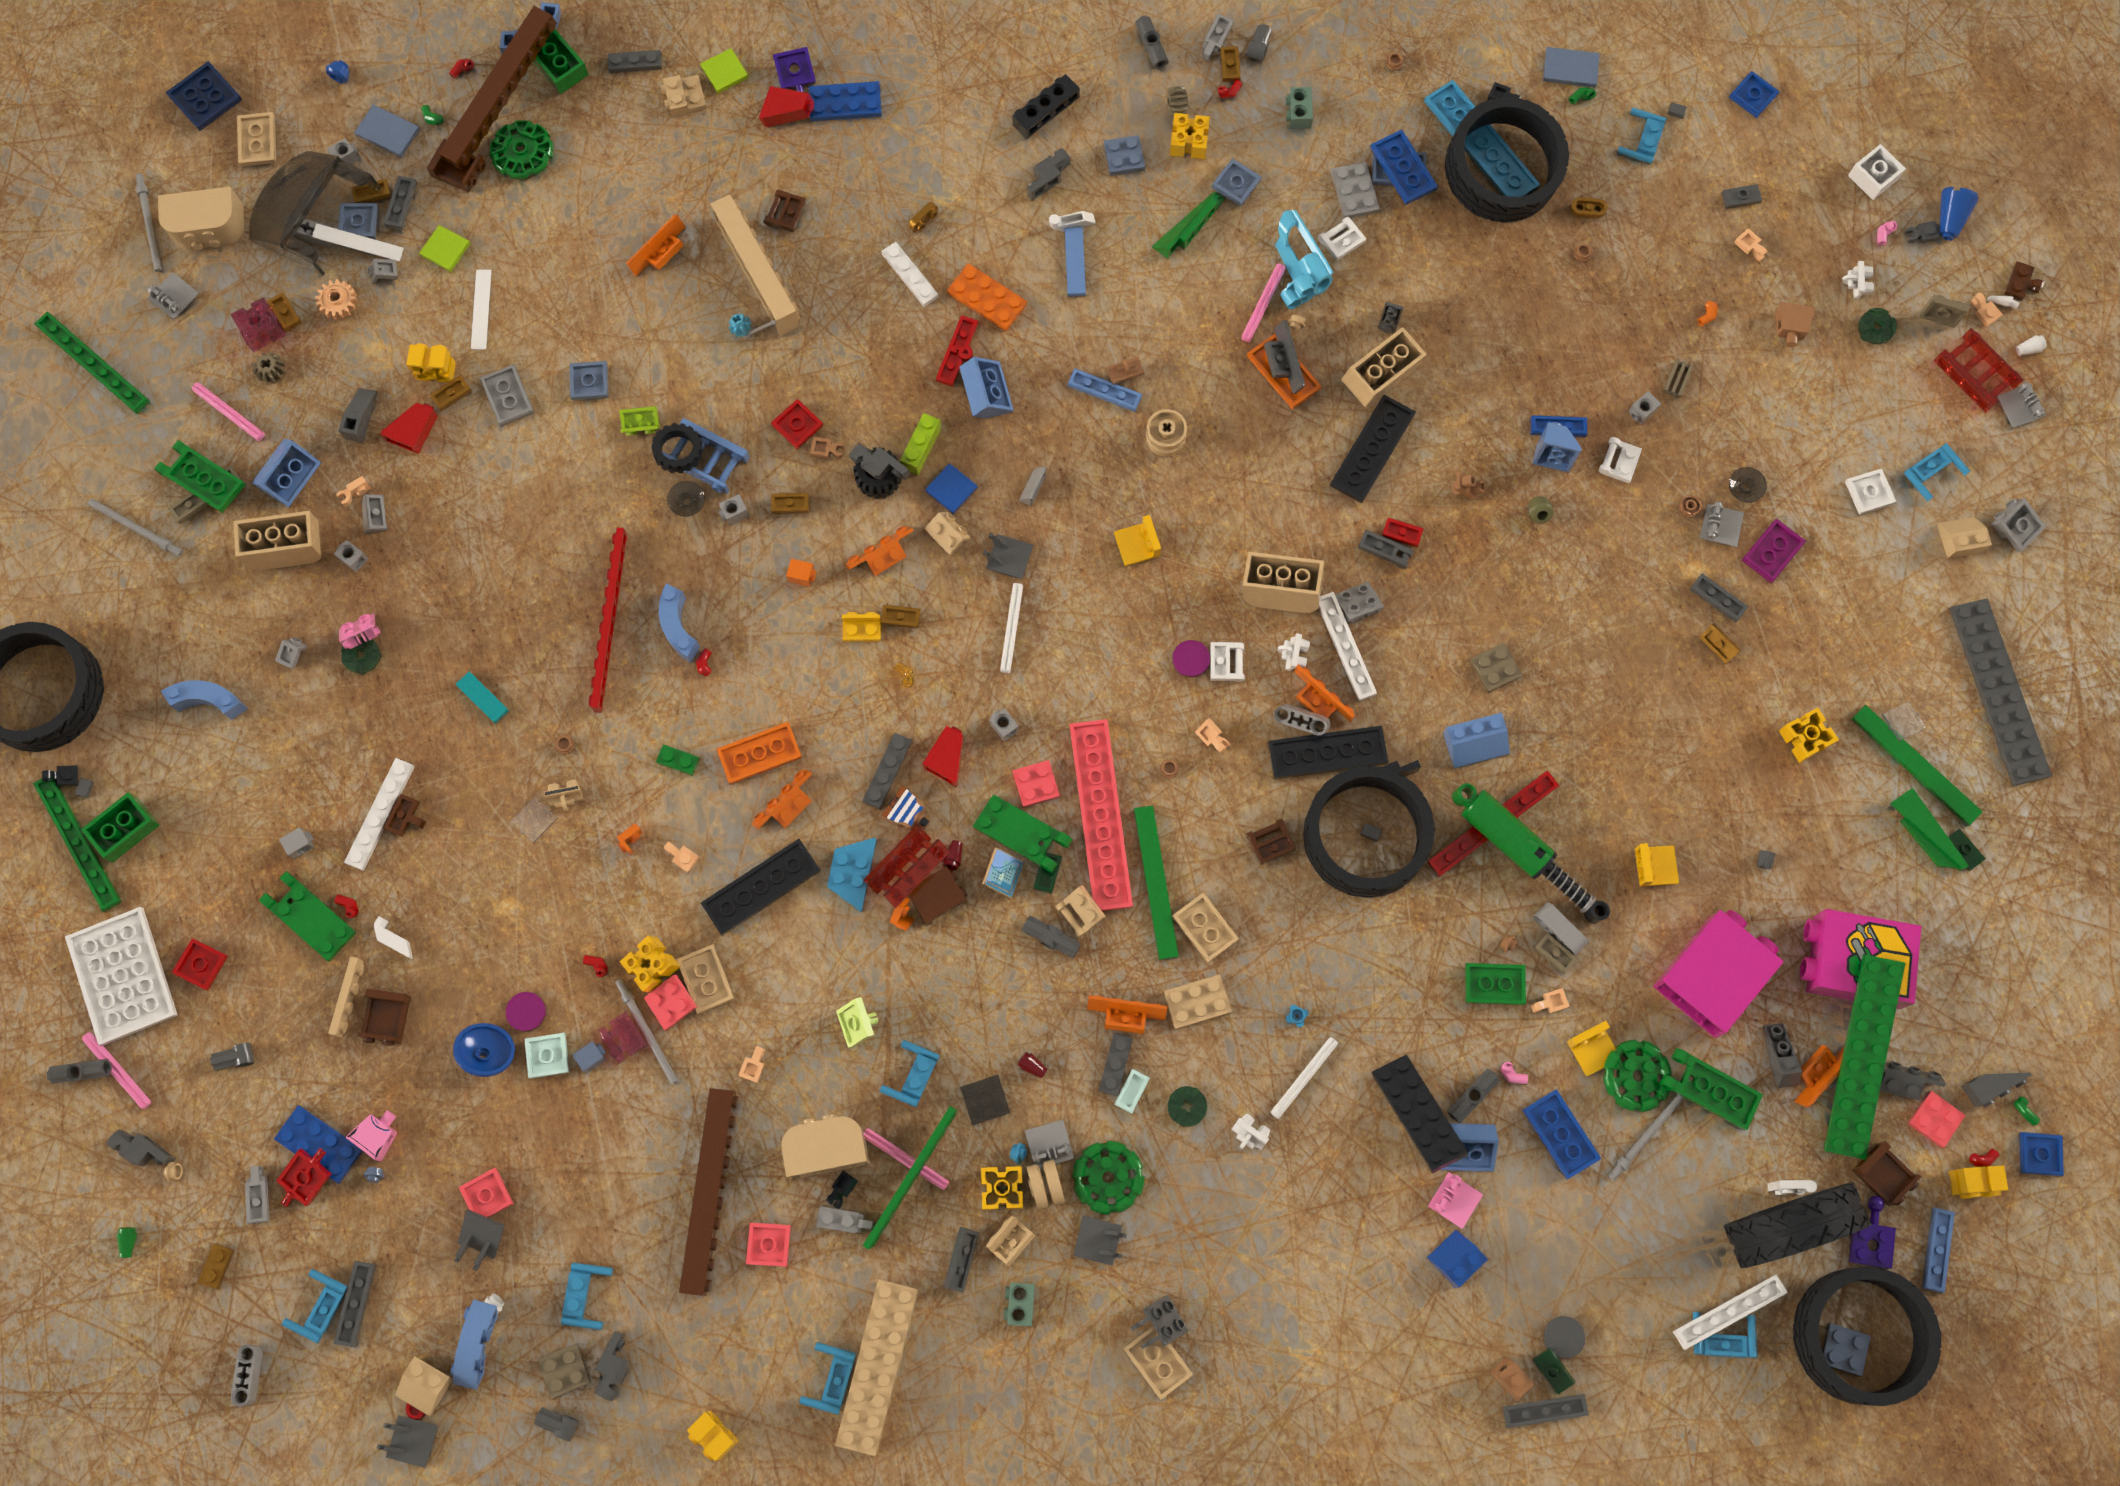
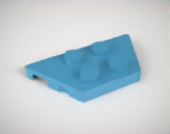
M877 838L836 848L833 855L827 887L854 906L859 912L863 911Z

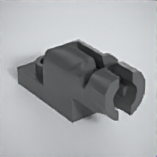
M1063 148L1055 151L1054 157L1049 155L1048 158L1034 167V176L1037 180L1032 181L1028 186V197L1032 201L1061 182V172L1071 164V160Z
M859 443L849 454L852 461L856 464L861 463L862 469L874 478L883 479L890 469H892L891 473L897 478L902 477L906 480L910 475L909 470L880 447L874 452Z
M119 1129L111 1135L106 1143L110 1148L118 1151L120 1156L136 1166H145L151 1159L159 1165L174 1162L176 1159L148 1136L139 1133L134 1137Z
M614 1331L595 1370L603 1373V1376L600 1375L594 1393L608 1401H613L618 1392L612 1385H622L630 1367L629 1360L616 1354L617 1351L620 1352L626 1342L624 1340L625 1334L619 1331Z

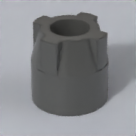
M1759 851L1757 867L1767 870L1772 869L1775 853Z

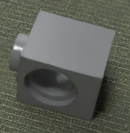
M346 138L327 148V151L341 171L359 161L356 155L358 152L357 148L353 143L349 144Z
M1648 391L1631 406L1628 412L1633 420L1642 424L1657 412L1661 403ZM1640 407H1644L1647 411L1641 410Z
M739 494L719 503L721 510L718 512L723 521L727 520L729 526L749 517L747 508ZM732 508L737 509L734 513H728Z
M347 540L341 543L334 553L342 563L356 573L369 559L361 550ZM349 553H353L350 558H347Z
M1006 709L998 710L991 715L990 725L1003 742L1019 732V726ZM1004 720L1008 722V725L1000 727L998 723Z
M300 827L279 839L287 855L293 859L315 848L312 843L314 838L311 833Z

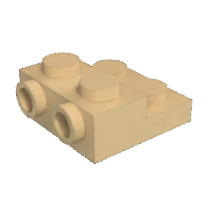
M680 75L663 79L664 84L660 86L663 96L667 95V100H664L667 111H671L672 117L707 109L698 75L682 79Z

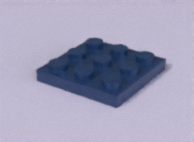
M209 61L165 92L199 131L242 100L240 95Z

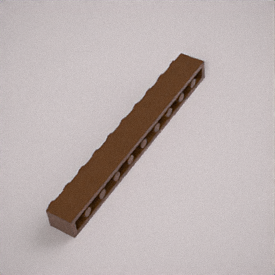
M536 6L532 7L438 153L444 161L460 170H463L468 165L471 156L479 148L480 142L488 134L489 128L497 120L502 108L508 103L512 92L517 89L521 78L526 75L530 64L535 61L539 50L545 45L548 36L555 30L557 22L551 14Z
M709 1089L679 1293L706 1296L707 1292L711 1290L712 1280H709L710 1271H713L715 1264L712 1254L717 1249L718 1239L715 1238L716 1230H719L721 1223L718 1213L719 1209L722 1210L724 1197H721L722 1189H725L727 1182L724 1172L729 1167L730 1157L727 1156L728 1148L731 1149L733 1137L730 1136L731 1128H734L736 1117L733 1116L734 1108H737L739 1099L736 1096V1092L731 1090Z

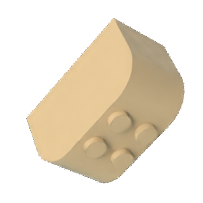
M231 186L158 195L159 223L174 243L182 249L201 250L202 248H218L230 245L238 241L244 233L243 203Z
M1402 327L1352 365L1341 380L1361 404L1367 408L1409 376L1427 354Z
M310 511L233 521L235 557L248 568L268 570L311 564L321 559L319 521Z
M1248 552L1243 580V599L1248 604L1259 608L1299 613L1314 612L1319 608L1324 576V561Z
M835 1114L823 1116V1120L819 1121L815 1120V1118L803 1120V1124L791 1127L782 1139L781 1148L786 1177L790 1180L870 1164L864 1131L856 1121L849 1117H836Z

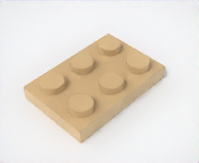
M274 113L237 115L238 164L240 167L276 163Z
M1204 892L1172 915L1173 919L1207 963L1239 940Z
M713 944L676 959L681 966L680 971L688 992L697 1006L695 1009L697 1014L735 999Z
M1220 974L1163 991L1175 1030L1232 1013Z
M1152 1326L1123 1348V1350L1158 1398L1162 1400L1189 1379L1193 1373L1171 1343L1163 1346L1159 1339L1142 1349V1344L1159 1335L1155 1327Z

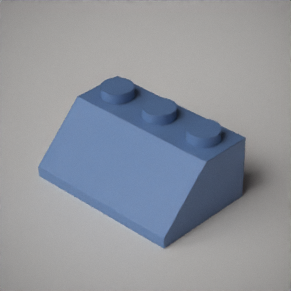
M973 357L960 366L973 417L990 418L1014 411L1000 361Z
M1548 422L1536 445L1533 464L1569 473L1582 448L1566 426H1562L1557 422Z
M283 439L251 484L266 495L289 507L321 462L294 441Z
M1502 713L1448 726L1443 732L1454 769L1510 754L1508 730Z
M1450 1123L1466 1148L1468 1156L1441 1170L1494 1172L1499 1141L1495 1125Z

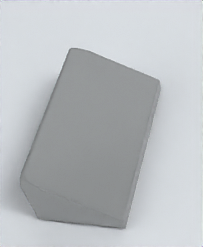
M1043 466L1033 470L1019 499L1020 502L1030 506L1033 505L1047 475L1046 467Z
M364 494L361 499L364 532L386 531L387 524L383 495Z

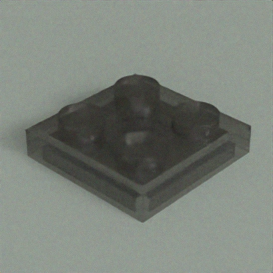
M998 1075L960 1087L972 1126L1010 1114Z

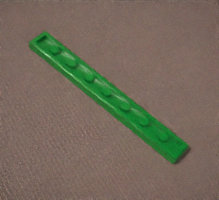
M48 311L34 323L36 327L133 412L138 414L150 402Z
M1867 705L1863 706L1851 719L1967 826L1971 825L1983 812Z
M41 778L34 782L35 789L101 911L106 912L122 902L89 840L81 831L82 827L60 787H57V781L42 782Z
M1153 805L1134 808L1159 961L1178 958Z
M949 1106L864 1242L863 1247L866 1249H873L955 1118L958 1110L953 1106Z

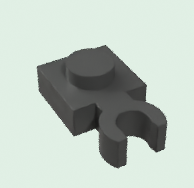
M1936 221L1920 223L1916 228L1910 227L1905 231V234L1913 235V237L1907 240L1908 243H1913L1916 239H1920L1921 243L1937 241L1941 237Z

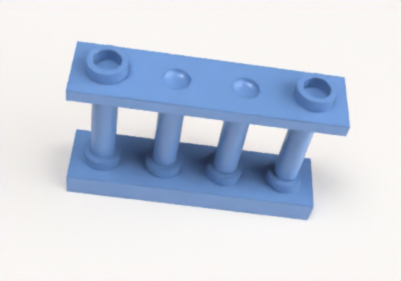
M683 418L680 423L685 424L687 427L691 426L694 431L698 432L703 449L708 445L713 446L715 449L703 471L692 467V470L683 472L711 485L712 489L719 493L724 492L728 494L729 489L725 482L737 462L747 463L750 458L748 451ZM681 437L670 455L663 451L662 453L669 459L678 460L677 457L688 439ZM726 453L730 455L731 459L719 479L710 476L709 474L721 454Z

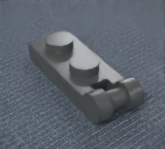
M1365 530L1358 546L1359 549L1394 563L1402 569L1407 568V561L1413 554L1412 549L1369 530ZM1397 552L1402 554L1401 558L1395 556Z

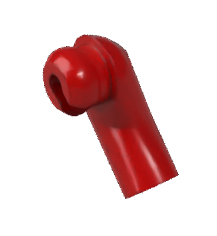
M471 59L458 60L449 72V75L456 79L461 72L472 70L474 62Z
M1235 80L1231 88L1220 86L1218 88L1219 97L1222 99L1234 98L1243 84L1239 80Z
M706 648L703 649L696 660L697 671L704 677L709 676L711 673V668L708 667L707 661L712 652Z
M339 894L336 896L335 904L345 906L346 917L354 918L358 915L359 909L354 899Z
M590 955L584 956L583 964L593 966L597 977L602 978L607 975L608 967L603 958Z

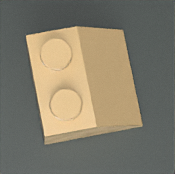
M1975 517L1937 524L1947 559L1984 553L1992 546L1987 527Z
M414 1356L402 1375L395 1396L431 1417L453 1382V1378Z

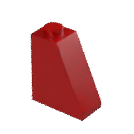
M770 86L759 119L765 127L809 118L810 112L814 109V101L809 93Z
M416 402L383 429L380 435L386 442L419 454L438 415L431 405L426 403L422 405Z
M946 725L922 765L925 770L957 787L964 739L961 730L954 726L950 728Z

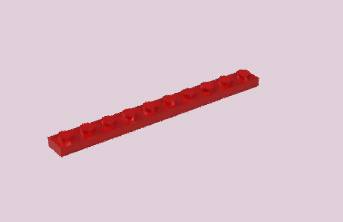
M620 527L616 528V533H613L612 536L614 548L610 552L609 557L611 562V569L607 571L609 583L604 591L606 604L602 606V615L604 617L603 622H600L599 625L601 638L597 641L596 646L598 658L594 660L596 672L591 680L593 693L589 696V706L596 713H602L627 541V532L624 528Z

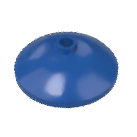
M488 1023L474 1024L463 1029L456 1037L453 1046V1055L457 1064L465 1072L479 1077H490L500 1074L510 1066L515 1053V1046L511 1036L504 1029Z

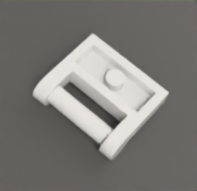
M1346 217L1334 228L1326 233L1319 234L1318 240L1338 261L1364 244L1366 237L1353 221ZM1345 228L1349 229L1333 241H1330L1331 237L1335 236Z
M1611 437L1608 442L1607 454L1603 464L1600 465L1599 472L1630 483L1642 448L1622 442L1616 437ZM1617 448L1621 452L1615 469H1612L1610 465Z
M1210 643V681H1245V675L1243 674L1244 643ZM1230 650L1235 651V673H1230Z
M1780 1180L1767 1183L1768 1192H1775V1195H1803L1805 1192L1812 1193L1817 1189V1184L1812 1180Z

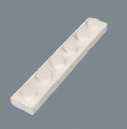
M1334 592L1320 596L1319 610L1358 702L1376 696V689Z
M395 758L344 861L345 864L362 871L365 870L384 831L383 828L415 768L414 765Z
M1774 1275L1678 1328L1673 1333L1682 1348L1686 1350L1788 1292L1778 1276Z

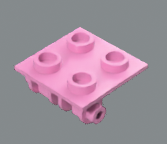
M374 613L371 615L364 614L358 618V621L353 623L347 622L339 629V642H342L345 649H352L362 644L359 633L365 642L368 641L366 636L369 640L378 637V634L381 632L378 626L375 627Z
M1448 1172L1428 1207L1463 1229L1483 1194L1463 1182L1461 1177L1454 1176Z

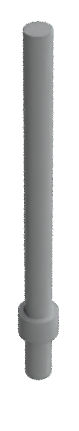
M138 173L135 175L137 181L136 191L141 201L155 272H161L162 266L147 197L149 194L148 188L145 186L143 174Z
M94 499L88 501L89 506L158 544L159 548L164 551H170L179 557L183 555L184 551L173 545V542L170 540L162 539Z
M622 979L617 980L615 984L622 995V1001L628 1005L670 1084H675L678 1082V1079L634 1001V995L631 991H628Z
M1679 1094L1675 1096L1628 1153L1616 1162L1617 1166L1608 1175L1609 1179L1615 1181L1623 1170L1626 1171L1630 1167V1162L1685 1099Z

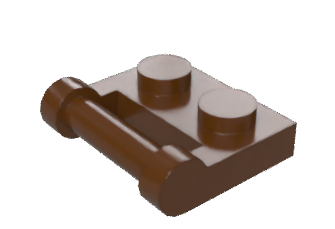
M776 190L774 202L763 223L767 226H775L794 232L806 204V198ZM786 200L779 218L776 219L775 216L781 201Z
M1282 818L1276 820V823L1256 832L1246 833L1260 865L1296 850V846ZM1277 830L1281 831L1282 834L1258 844L1256 840Z

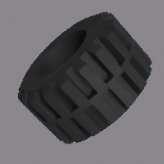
M888 450L887 453L892 456V452ZM855 463L856 466H854L853 470L858 489L860 488L863 494L866 493L868 497L871 498L873 495L875 499H879V496L886 498V494L889 493L891 496L893 489L897 491L899 488L898 484L901 483V477L897 478L891 473L892 469L883 479L875 480L867 476L868 472L862 469L861 463Z

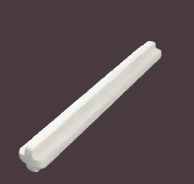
M1014 583L1012 588L1000 667L1002 673H1010L1023 591V584Z
M1330 1037L1272 1109L1271 1114L1275 1118L1279 1119L1338 1045L1334 1038Z

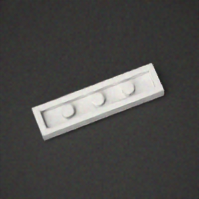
M897 242L881 251L883 257L923 307L939 298L938 293Z

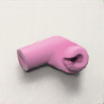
M1888 221L1878 228V245L1887 244V235L1897 229L1895 221Z
M1510 1062L1503 1063L1501 1073L1508 1082L1527 1084V1074L1516 1073L1512 1067L1513 1064Z

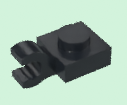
M1495 82L1487 100L1500 97L1521 98V96L1510 93V87Z
M78 765L57 766V772L44 770L42 771V782L57 781V787L78 786Z
M842 1170L831 1186L834 1190L828 1195L826 1201L831 1205L833 1204L837 1209L841 1208L843 1196L848 1197L858 1180Z

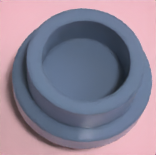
M368 1167L363 1177L367 1179V1182L379 1183V1181L384 1179L383 1170L376 1167Z

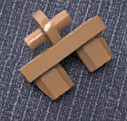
M1139 357L1129 360L1123 359L1120 363L1107 367L1113 385L1144 375Z
M1461 471L1455 472L1457 480L1452 483L1451 488L1455 495H1465L1471 500H1477L1478 494L1485 492L1484 481H1476L1475 476L1472 474L1466 475Z

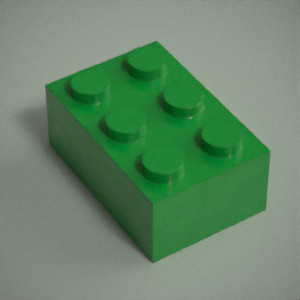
M556 29L550 33L545 45L539 50L533 62L560 95L589 75L585 63Z
M127 792L84 826L81 831L100 855L113 863L160 825L138 797Z

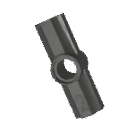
M1142 16L1135 21V25L1144 43V50L1148 53L1154 68H1164L1169 61L1160 42V35L1156 32L1150 16Z
M1031 915L1027 918L1022 928L1024 933L1038 939L1044 946L1052 950L1056 949L1072 959L1081 946V943L1063 934L1064 932L1051 924L1047 925Z
M108 1059L50 1066L47 1072V1079L51 1084L106 1077L110 1076L112 1067Z
M1487 1068L1447 1111L1449 1116L1460 1124L1500 1082L1498 1076ZM1470 1091H1474L1478 1094L1477 1101H1473L1470 1099Z

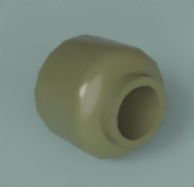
M1534 497L1527 506L1531 520L1537 524L1546 523L1553 517L1552 504L1546 497Z

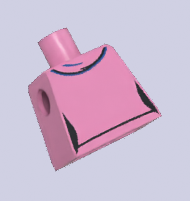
M388 1110L380 1119L371 1114L350 1132L346 1138L374 1160L381 1162L397 1135V1132L390 1127L396 1116Z

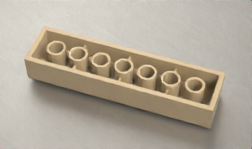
M729 194L710 203L716 223L770 319L776 321L774 326L780 337L799 328L798 320L801 319L798 314L799 310L795 302H791L790 294L786 286L783 287L778 272L774 271L771 259L766 257L761 242L758 243L754 229H750L746 215L741 213L738 201L736 199L733 200Z
M878 1279L835 1446L877 1456L919 1293L918 1289Z

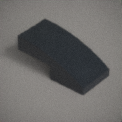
M1416 760L1400 767L1398 761H1395L1383 767L1406 776L1418 772L1421 765Z

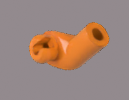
M1706 302V314L1697 319L1700 326H1704L1716 318L1718 310L1716 302Z

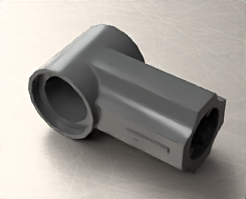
M1262 24L1257 26L1253 40L1249 42L1246 56L1261 61L1264 60L1268 47L1267 44L1272 33V29L1268 25Z
M251 1043L237 1044L232 1049L211 1054L210 1061L214 1071L254 1064Z
M541 1407L534 1422L535 1425L553 1432V1435L569 1442L579 1423L575 1418L564 1414L560 1415L544 1407Z

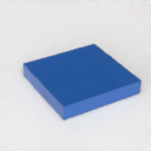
M1751 71L1730 94L1729 98L1755 118H1758L1778 96L1780 91Z
M949 463L925 489V492L954 514L978 486Z
M2019 1133L2020 1173L2064 1176L2063 1135Z

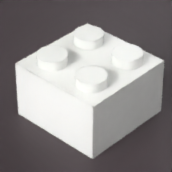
M1880 144L1856 163L1848 176L1874 200L1894 184L1906 168Z

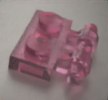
M627 1012L622 1013L609 1022L613 1028L611 1031L608 1032L605 1026L598 1030L602 1036L600 1039L604 1044H607L611 1051L610 1055L617 1060L618 1064L625 1061L622 1055L624 1051H627L632 1056L647 1046L646 1041ZM615 1036H618L622 1043L618 1047L613 1040Z

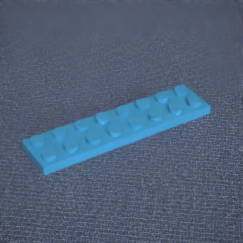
M1454 80L1448 82L1424 99V103L1452 136L1467 113L1475 108V105ZM1491 125L1482 126L1465 138L1464 151L1501 195L1507 197L1526 196L1540 187V183Z

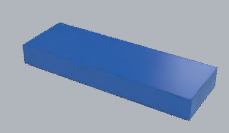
M1532 415L1530 418L1531 435H1542L1548 422H1557L1562 426H1566L1574 437L1587 436V417Z

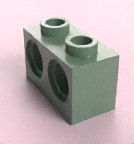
M1290 87L1289 94H1286V105H1289V110L1286 112V121H1290V128H1311L1313 121L1312 87Z
M1010 1282V1287H1006L1005 1299H1009V1307L1004 1308V1320H1007V1325L1032 1327L1035 1284ZM1017 1288H1023L1026 1291L1024 1299L1017 1300L1014 1297V1292ZM1021 1309L1024 1311V1318L1021 1321L1013 1319L1012 1314L1014 1310Z

